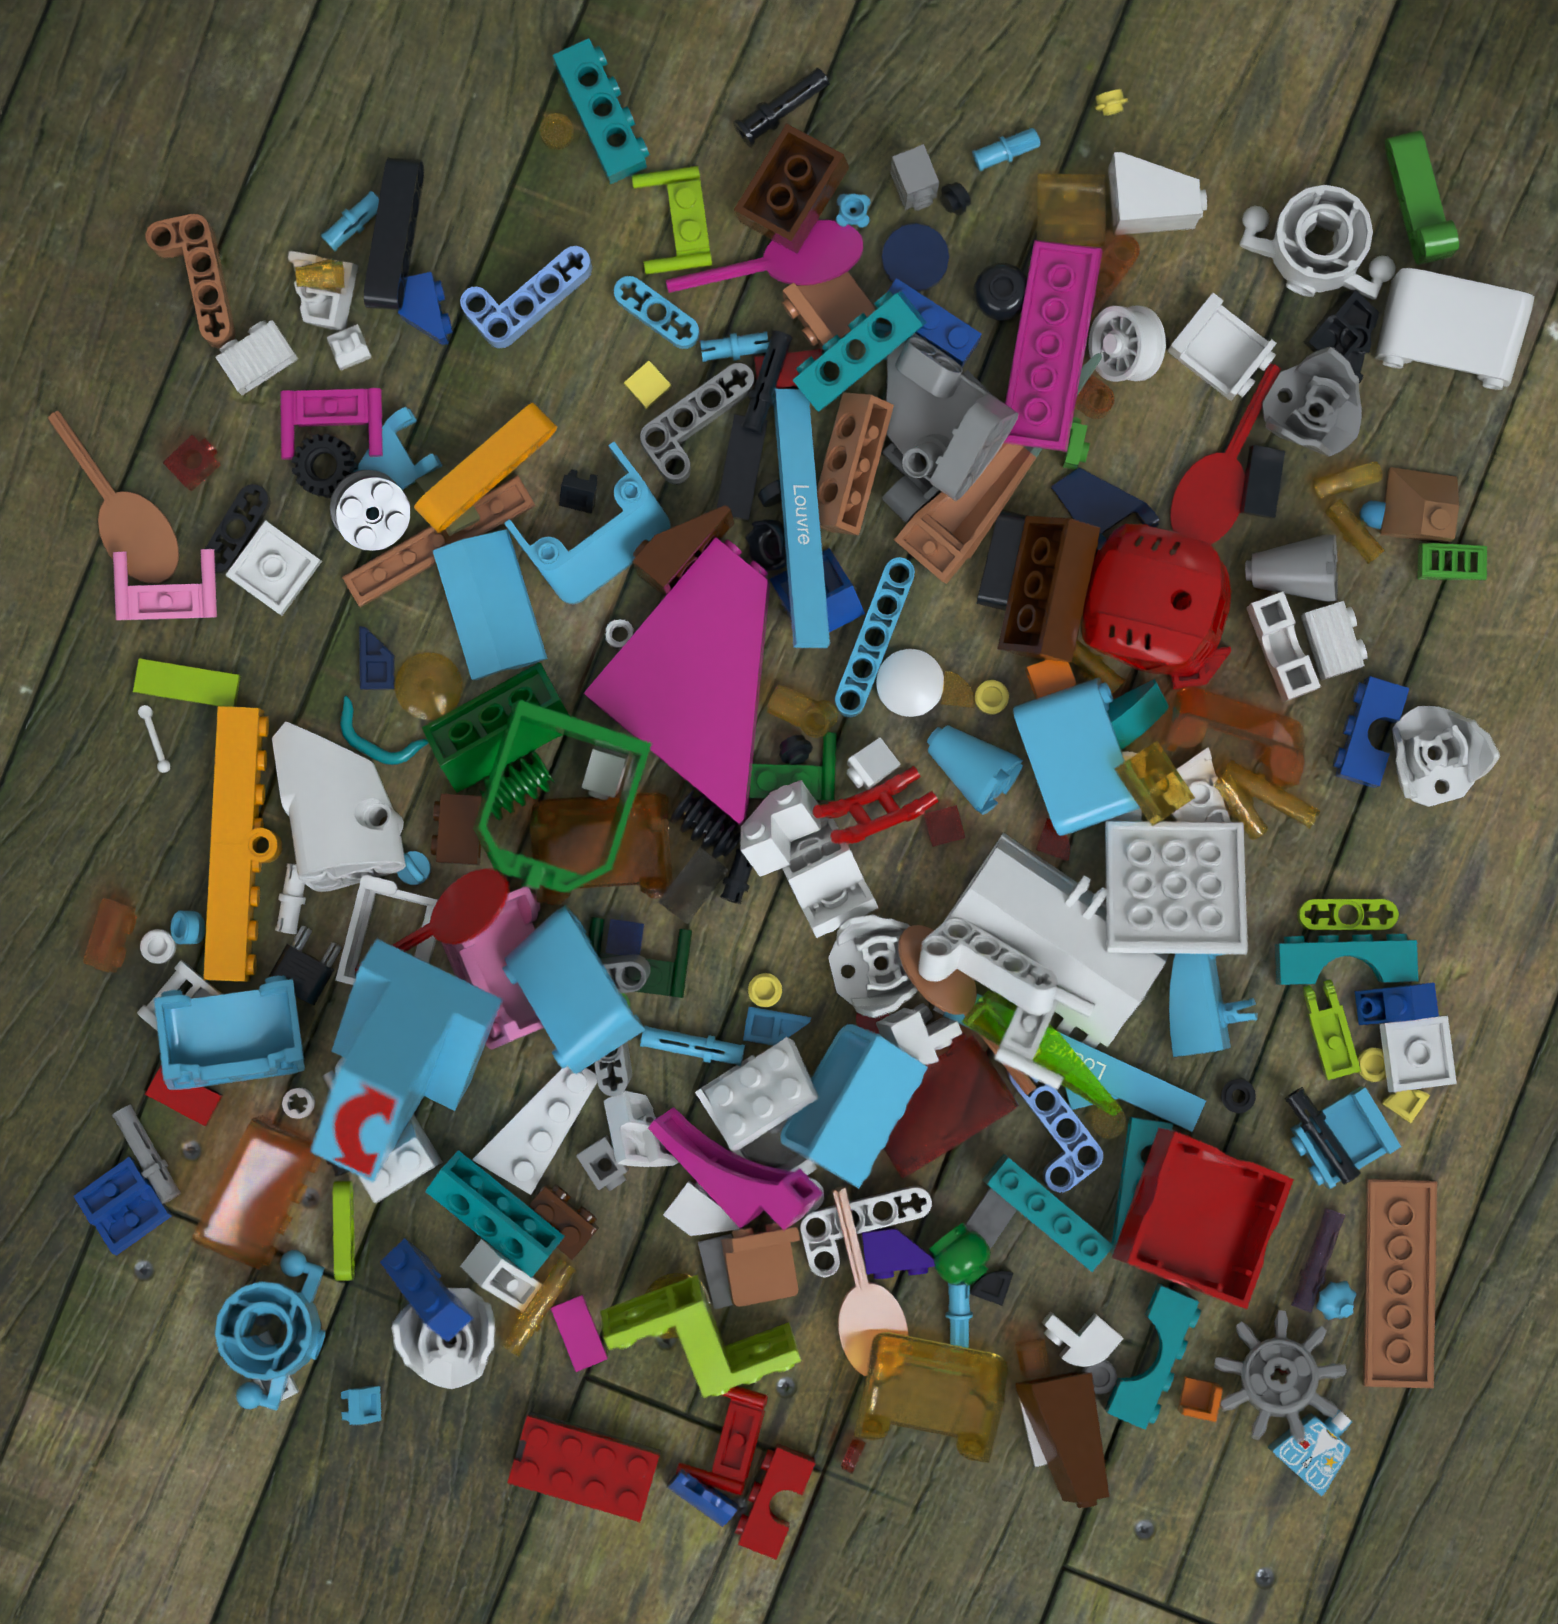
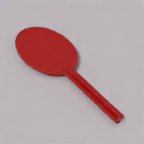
M1271 363L1268 365L1225 453H1213L1203 457L1180 480L1170 509V523L1173 532L1198 541H1205L1211 545L1222 538L1235 523L1240 514L1245 480L1243 467L1237 460V457L1262 409V402L1281 371V368Z
M487 868L478 869L460 877L440 896L432 911L430 922L391 946L406 952L432 936L442 943L451 945L461 944L477 937L491 926L506 904L509 893L506 877L496 870ZM359 964V965L355 968V972H356V973L358 972L359 966H360L361 964Z

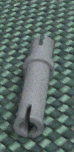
M128 1105L115 1112L112 1117L143 1169L141 1174L144 1179H149L161 1204L163 1205L182 1194L166 1168L169 1166L165 1159L162 1160L157 1153L152 1141L136 1116L132 1105Z

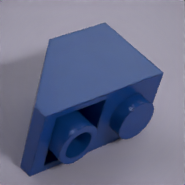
M432 272L409 276L407 278L403 307L401 310H398L400 317L403 321L441 345L449 344L447 334L453 333L449 314H442L440 301L446 300L442 281H435Z
M1435 982L1354 991L1359 1025L1439 1017Z

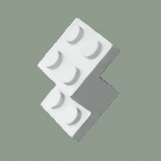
M827 817L820 818L821 830L790 842V865L782 868L816 938L833 932L848 919L865 916L867 913L878 908L847 843L834 844L831 841V832L839 830L833 818L829 819Z

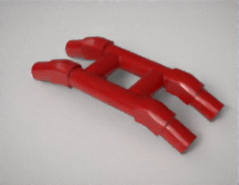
M912 766L900 775L897 774L891 779L884 781L883 784L846 799L841 798L831 801L827 804L815 805L813 807V815L815 818L827 817L832 819L839 818L850 812L857 825L833 830L830 837L834 844H851L865 840L870 835L902 822L916 819L939 801L933 791H930L921 798L902 806V808L898 806L892 796L900 793L909 784L921 777L917 769ZM878 800L887 814L871 820L862 806Z

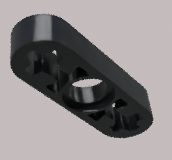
M250 484L241 489L205 549H214V552L220 553L225 546L219 542L221 537L230 544L236 545L234 551L227 547L223 554L227 561L224 565L218 563L215 566V574H225L229 571L269 510L271 499L268 492L261 486ZM259 492V499L262 501V505L260 507L254 505L248 514L253 516L254 519L250 522L245 516L236 512L239 508L246 512L250 504L246 500L249 494L255 496ZM234 520H241L246 526L245 534L238 539L231 538L227 533L228 525Z

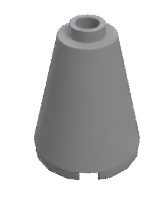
M1325 534L1253 553L1252 560L1246 561L1245 564L1246 581H1252L1253 588L1279 593L1284 591V594L1326 602L1337 601L1338 573L1336 562H1338L1336 535Z

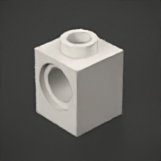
M596 745L592 750L582 788L588 789V794L595 798L608 800L609 796L614 798L619 792L629 756Z

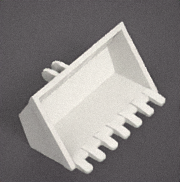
M1003 833L944 922L951 918L967 920L1054 973L1057 978L1056 987L1095 1005L1088 1018L1058 1003L1055 1012L1061 1015L1063 1020L1058 1025L1057 1031L1068 1036L1077 1026L1088 1034L1082 1043L1094 1049L1099 1043L1108 1047L1123 1024L1145 997L1170 953H1107L1106 901L1104 899L1108 891L1102 887L1096 894L1092 893L1087 889L1091 879L1084 875L1079 883Z

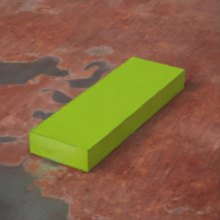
M139 658L133 692L212 706L236 707L241 676Z

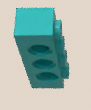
M588 38L553 54L555 66L610 184L646 169L645 157L650 155L643 138L639 137L636 139L631 127L636 125L628 106L624 108L620 106L617 97L622 94L614 76L608 78L603 69V66L608 64L600 46L594 48ZM586 74H594L598 77L597 82L592 86H584L580 83V80ZM600 104H608L612 107L610 114L604 117L597 116L594 110ZM614 134H621L626 137V141L620 147H613L608 144L609 138Z
M888 291L874 303L877 307L876 311L868 317L864 313L859 315L848 325L851 331L841 339L837 334L822 346L825 353L816 361L811 356L796 368L799 375L793 379V382L818 412L927 323L902 291L897 292L895 295ZM879 318H886L891 322L892 331L889 336H882L877 332L875 325ZM854 339L862 341L865 345L866 352L862 358L854 357L850 352L849 346ZM827 361H832L838 365L840 373L837 379H830L825 375L824 365Z
M1129 1117L1111 1240V1244L1114 1247L1110 1250L1111 1254L1114 1252L1133 1200L1136 1186L1145 1167L1141 1160V1151L1144 1147L1153 1145L1158 1128L1172 1130V1123Z
M459 1150L439 1171L425 1191L531 1278L565 1237Z
M1005 1154L1000 1157L982 1179L990 1188L1091 1272L1095 1270L1114 1247L1113 1244Z

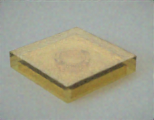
M1158 741L1114 769L1152 827L1195 798Z

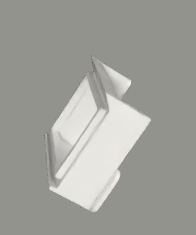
M369 875L363 876L360 879V886L335 981L354 984L356 978L355 968L358 966L376 893L427 906L422 927L430 922L432 911L438 900L397 890V885L393 881ZM434 936L417 945L414 957L430 964L436 942Z

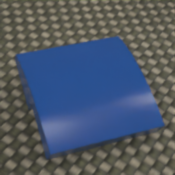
M130 1156L74 1195L89 1223L96 1227L110 1252L116 1256L172 1217L167 1206L161 1204L150 1181L144 1179L141 1174L142 1170Z

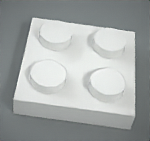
M265 520L226 573V576L283 616L322 561Z
M1448 1016L1379 1024L1388 1092L1457 1084Z

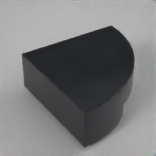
M1001 1270L987 1273L976 1281L971 1288L970 1295L1002 1306L1014 1273Z

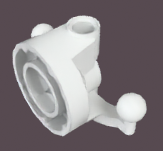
M1320 185L1306 188L1292 197L1279 215L1273 240L1255 237L1257 232L1264 230L1269 224V214L1263 207L1252 206L1243 214L1242 220L1246 229L1239 246L1273 258V263L1284 279L1287 280L1286 287L1303 296L1313 297L1316 292L1334 290L1344 286L1350 290H1357L1363 296L1376 299L1383 282L1389 281L1395 274V263L1388 256H1377L1370 262L1369 274L1372 277L1371 282L1356 274L1358 267L1370 250L1373 229L1369 212L1362 202L1343 188ZM1316 225L1335 232L1332 238L1334 243L1333 251L1327 253L1326 256L1313 253L1306 245L1305 237L1314 230Z

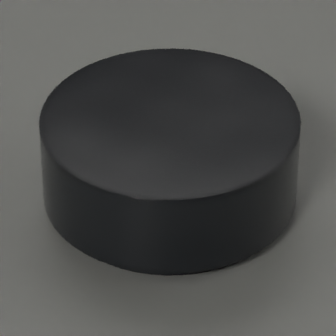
M780 479L768 484L759 491L758 497L764 507H770L782 501Z

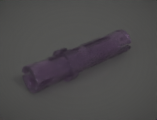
M1325 1208L1305 1268L1300 1270L1299 1275L1301 1279L1291 1304L1292 1306L1312 1313L1321 1284L1325 1285L1327 1278L1324 1276L1346 1215Z

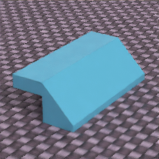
M505 529L462 539L432 550L472 680H478L507 669H520L547 659L509 530Z

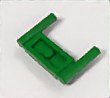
M823 732L822 766L752 764L749 799H765L770 792L784 785H790L802 780L815 800L835 801L837 733Z

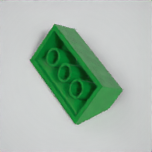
M541 662L422 727L440 768L456 793L473 786L476 782L491 774L513 703L522 700L570 716ZM520 721L505 767L553 739L563 736V734Z

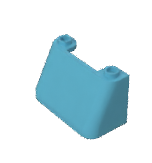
M1100 678L1054 692L1013 708L1016 724L1051 821L1059 836L1071 834L1146 807L1144 799L1148 798L1146 787L1142 779L1136 780L1128 771L1107 712L1109 710V703L1113 701V696L1106 682L1102 683Z
M564 905L553 912L504 958L507 965L502 968L513 985L518 982L557 1048L552 1053L562 1069L568 1066L577 1074L646 1029L636 1014L633 1015L627 1000L620 993L592 947L589 937L585 934L587 931L579 918Z
M273 976L266 978V984L261 985L258 990L190 999V996L182 994V990H170L161 993L162 997L154 998L163 1078L167 1089H190L289 1075L304 1071L305 1065L293 979L286 980L285 976Z

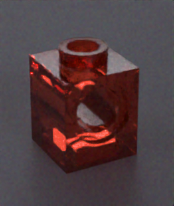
M193 435L162 462L191 492L221 465L214 457L218 453L215 447L205 437L199 441ZM200 453L202 455L200 466L195 469H189L187 467L188 457L191 454Z

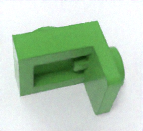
M1073 417L1068 449L1063 463L1064 468L1072 470L1077 469L1079 462H1086L1090 443L1084 442L1087 425L1080 424L1081 419Z

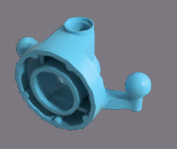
M290 1250L284 1253L280 1259V1267L283 1273L289 1277H297L302 1273L308 1274L301 1292L298 1293L280 1283L258 1282L241 1287L225 1301L217 1316L215 1338L219 1353L230 1368L247 1378L272 1379L269 1395L263 1394L261 1387L254 1382L243 1383L238 1388L236 1399L238 1404L244 1409L251 1410L260 1405L277 1411L285 1391L288 1376L295 1374L310 1359L316 1360L322 1348L326 1331L321 1329L318 1311L313 1301L325 1267L307 1262L304 1254L298 1250ZM274 1314L281 1319L283 1324L287 1325V1335L282 1346V1343L266 1344L257 1335L250 1336L256 1316Z

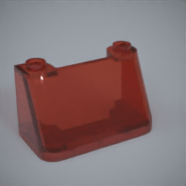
M963 1032L953 1038L952 1044L949 1045L950 1049L938 1056V1062L926 1064L928 1068L923 1075L921 1085L914 1091L906 1105L904 1115L897 1121L891 1131L888 1142L883 1149L901 1178H905L1019 1106L974 1034L967 1037Z

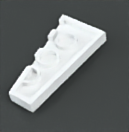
M568 1066L561 1069L472 1160L531 1195L597 1084L596 1073L588 1068L577 1074Z

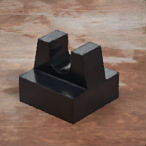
M571 469L568 475H564L561 484L559 506L592 514L596 499L598 475L591 474L589 480L577 478L578 470Z

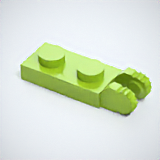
M1330 979L1323 981V991L1330 1008L1319 1011L1315 991L1310 985L1303 987L1305 1002L1309 1010L1307 1015L1326 1080L1361 1071L1343 1006L1339 1004L1333 982Z

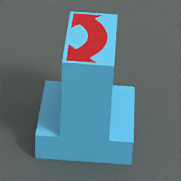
M376 939L359 966L332 1048V1052L344 1057V1060L338 1069L311 1152L374 1182L424 1096L454 1111L456 1110L471 1083L502 999Z

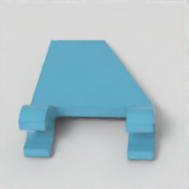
M405 406L389 417L382 427L383 456L369 457L368 449L358 464V470L355 469L354 472L360 470L382 472L392 478L403 490L415 483L416 479L443 465L438 456H434L433 453L420 460L416 465L413 464L396 434L397 431L417 421L411 409H407Z

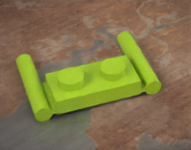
M694 166L632 175L633 189L667 184L677 253L676 257L644 261L645 275L712 265L699 167Z

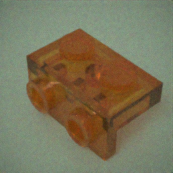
M106 898L102 899L83 958L85 964L108 973H116L117 968H121L126 956L124 945L127 936L132 934L136 924L137 916L134 915L136 907Z

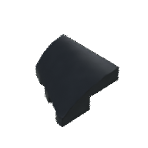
M1357 290L1344 291L1304 340V343L1313 352L1327 347L1334 348L1349 361L1354 374L1359 378L1360 384L1364 376L1360 374L1365 354L1370 352L1372 344L1371 332L1376 327L1379 312Z

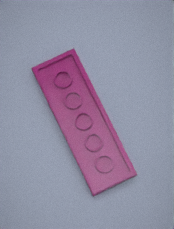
M1034 240L1005 404L1015 410L1019 416L1004 441L1006 444L1067 452L1103 252L1101 248Z

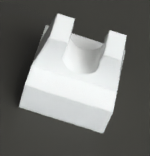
M358 324L326 337L340 370L372 358Z

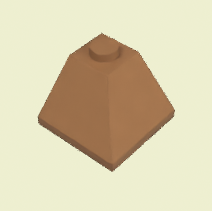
M1390 467L1384 501L1386 508L1380 535L1448 544L1454 540L1459 511L1457 477Z

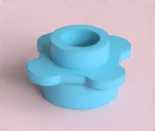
M841 194L837 198L839 214L836 217V222L840 226L845 227L848 224H854L864 228L869 224L870 219L867 216V208L870 205V199L866 195ZM855 208L856 213H851L850 209Z

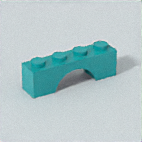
M1386 934V941H1373V935H1352V942H1339V935L1318 936V943H1305L1304 936L1284 937V943L1275 944L1276 985L1315 984L1321 970L1330 961L1342 956L1354 957L1366 963L1374 972L1378 982L1418 981L1417 940H1407V934Z
M1157 1283L1145 1311V1315L1153 1323L1158 1334L1159 1349L1152 1365L1143 1373L1133 1377L1117 1378L1105 1406V1411L1108 1414L1145 1430L1148 1423H1155L1161 1409V1405L1157 1403L1162 1391L1167 1392L1174 1378L1175 1373L1171 1372V1368L1175 1359H1182L1187 1348L1188 1341L1184 1340L1189 1327L1194 1329L1199 1320L1201 1309L1197 1308L1198 1300Z

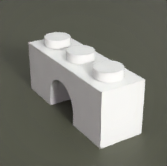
M1284 591L1253 602L1246 607L1282 702L1320 688L1321 686L1308 655L1305 656L1298 643L1294 630L1296 622Z

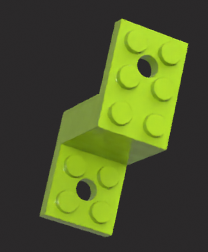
M698 1275L600 1311L604 1339L609 1350L616 1347L619 1349L627 1348L638 1339L649 1335L653 1337L662 1335L670 1327L675 1326L703 1398L710 1395H723L734 1386L742 1383H755L766 1374L775 1371H787L794 1367L796 1363L801 1362L794 1333L789 1322L725 1346Z

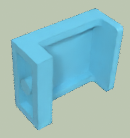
M1359 1087L1320 1110L1326 1115L1325 1122L1342 1144L1357 1169H1361L1385 1153L1391 1154L1401 1148L1400 1143L1366 1087ZM1310 1116V1121L1312 1122L1316 1130L1320 1133V1128L1318 1127L1312 1116ZM1300 1122L1290 1128L1294 1134V1137L1290 1138L1300 1156L1306 1154L1312 1164L1308 1170L1317 1185L1324 1184L1326 1188L1332 1189L1341 1180L1309 1133L1303 1131L1300 1126L1302 1123ZM1325 1139V1143L1327 1144L1335 1158L1338 1160V1162H1341V1159L1336 1153V1151L1333 1149L1329 1141Z

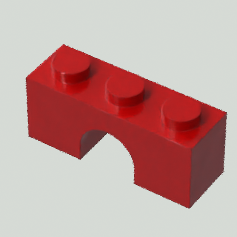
M778 1443L774 1451L767 1450L760 1468L766 1472L761 1483L754 1482L747 1500L753 1503L748 1515L742 1513L735 1529V1533L740 1535L738 1545L777 1560L790 1523L776 1517L772 1513L769 1505L770 1501L776 1493L784 1490L803 1495L815 1465V1458Z

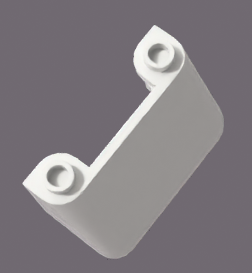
M1402 268L1391 280L1375 358L1383 360V365L1392 368H1403V364L1417 361L1477 374V378L1483 381L1482 386L1489 389L1502 390L1503 386L1508 387L1511 384L1532 312L1534 296L1522 291L1425 270Z

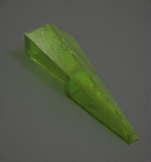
M989 989L978 999L962 1022L970 1029L1000 1046L1018 1005ZM1049 1023L1032 1062L1062 1076L1061 1085L1114 1117L1122 1108L1062 1035Z

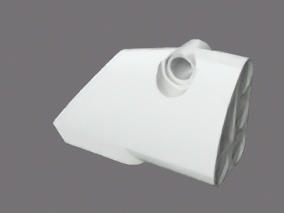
M285 721L272 737L280 798L286 814L290 817L299 880L315 891L328 892L360 883V879L365 875L378 878L403 870L406 867L400 834L403 830L404 822L402 817L393 809L375 764L338 744ZM387 816L386 822L379 826L380 820Z

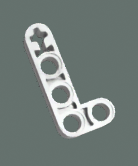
M951 918L923 940L918 972L924 979L935 982L942 981L956 969H959L1029 1013L1042 1015L1050 1012L1052 1009L1057 986L1055 974L967 920Z
M909 1186L849 1201L850 1208L859 1215V1221L855 1226L856 1233L859 1234L924 1217L931 1209L932 1199L923 1187ZM917 1193L919 1198L925 1197V1202L920 1204L921 1210L915 1211L912 1206L903 1207L905 1215L898 1216V1206L893 1199L894 1197L900 1196L901 1203L910 1201L911 1194ZM886 1201L891 1204L892 1213L887 1219L881 1220L874 1216L873 1207L877 1202ZM836 1205L808 1212L801 1221V1234L809 1266L820 1277L833 1275L840 1265L835 1239L842 1238L843 1233ZM812 1218H820L825 1222L826 1229L819 1236L810 1235L806 1230L807 1222ZM821 1251L830 1252L834 1257V1263L828 1269H820L814 1262L815 1256Z

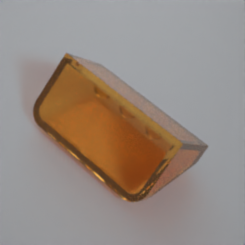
M263 1115L254 1117L246 1128L191 1241L203 1248L260 1270L263 1265L269 1267L278 1248L273 1246L278 1235L284 1236L292 1223L293 1217L289 1213L294 1203L300 1205L307 1193L309 1186L304 1183L309 1173L315 1174L323 1161L322 1157L311 1152L314 1141Z

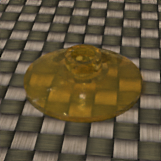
M426 652L409 658L400 667L395 679V693L398 702L407 713L418 719H438L454 710L462 696L463 682L461 674L456 665L441 654ZM425 679L433 681L434 686L432 690H422L421 684Z

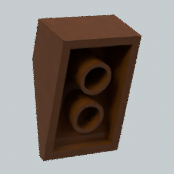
M724 505L656 534L650 541L645 539L633 553V556L636 557L633 560V564L637 574L665 597L715 537L721 540L734 525L731 509Z

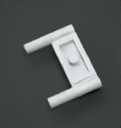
M1056 987L1052 1009L1046 1014H1032L1017 1006L994 1058L1055 1089L1059 1088L1063 1077L1032 1062L1055 1008L1060 1003L1089 1018L1095 1005L1059 987Z

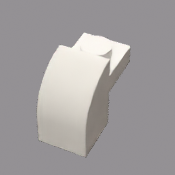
M903 1008L876 1022L882 1038L923 1064L938 1062L935 1050L952 1044L953 1038L962 1034L958 1021L942 1017L925 1026L920 1012Z
M1051 1311L1042 1321L1044 1326L1048 1328L1044 1334L1059 1347L1063 1342L1067 1344L1059 1354L1060 1357L1076 1366H1092L1104 1361L1124 1339L1095 1313L1077 1334Z

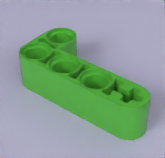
M1418 130L1386 138L1385 149L1416 264L1421 265L1452 257L1459 249L1458 233L1452 220L1446 221L1422 132Z

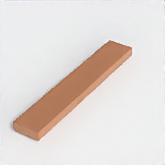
M519 476L488 492L473 505L480 516L478 522L451 536L448 535L446 530L438 533L430 526L343 576L342 578L358 606L361 608L435 565L436 560L432 550L462 539L488 534L504 525L507 520H513L535 507L536 505Z

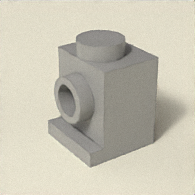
M608 1135L576 1155L598 1190L606 1186L610 1191L626 1181L623 1174L629 1169L627 1165L616 1164L613 1145ZM603 1158L609 1159L612 1163V1167L608 1171L602 1170L599 1166V1162Z

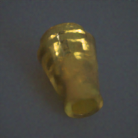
M334 258L305 266H295L297 287H308L336 292L337 288H345L343 261H334Z

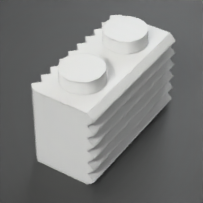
M273 320L268 323L261 321L248 330L249 336H246L239 342L237 339L229 341L220 348L221 354L216 356L223 370L242 396L298 360V357Z
M1344 601L1301 615L1321 680L1365 666L1363 660L1367 659V651L1362 639L1356 640L1352 627L1357 626V621L1352 607L1346 608Z

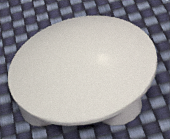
M904 649L893 653L882 663L877 674L876 687L880 700L889 710L901 716L914 717L924 715L939 702L944 690V676L941 667L932 656L920 650Z

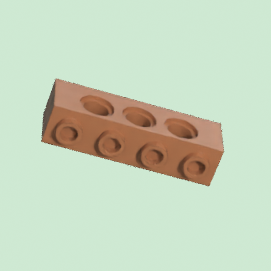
M843 392L817 487L820 528L829 532L859 536L892 415L893 404L870 394Z

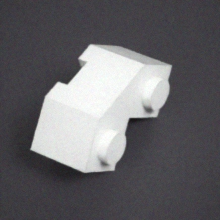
M802 780L790 785H784L770 792L741 826L740 850L760 877L790 865L791 841L821 830L820 818H815L813 815V807L819 804Z

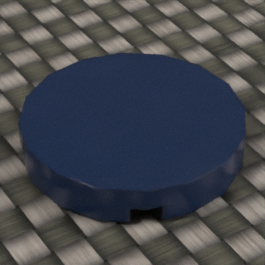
M917 223L904 225L894 231L885 242L882 253L883 269L890 282L893 283L897 278L919 292L929 290L937 285L945 275L949 262L948 247L941 234L930 226Z

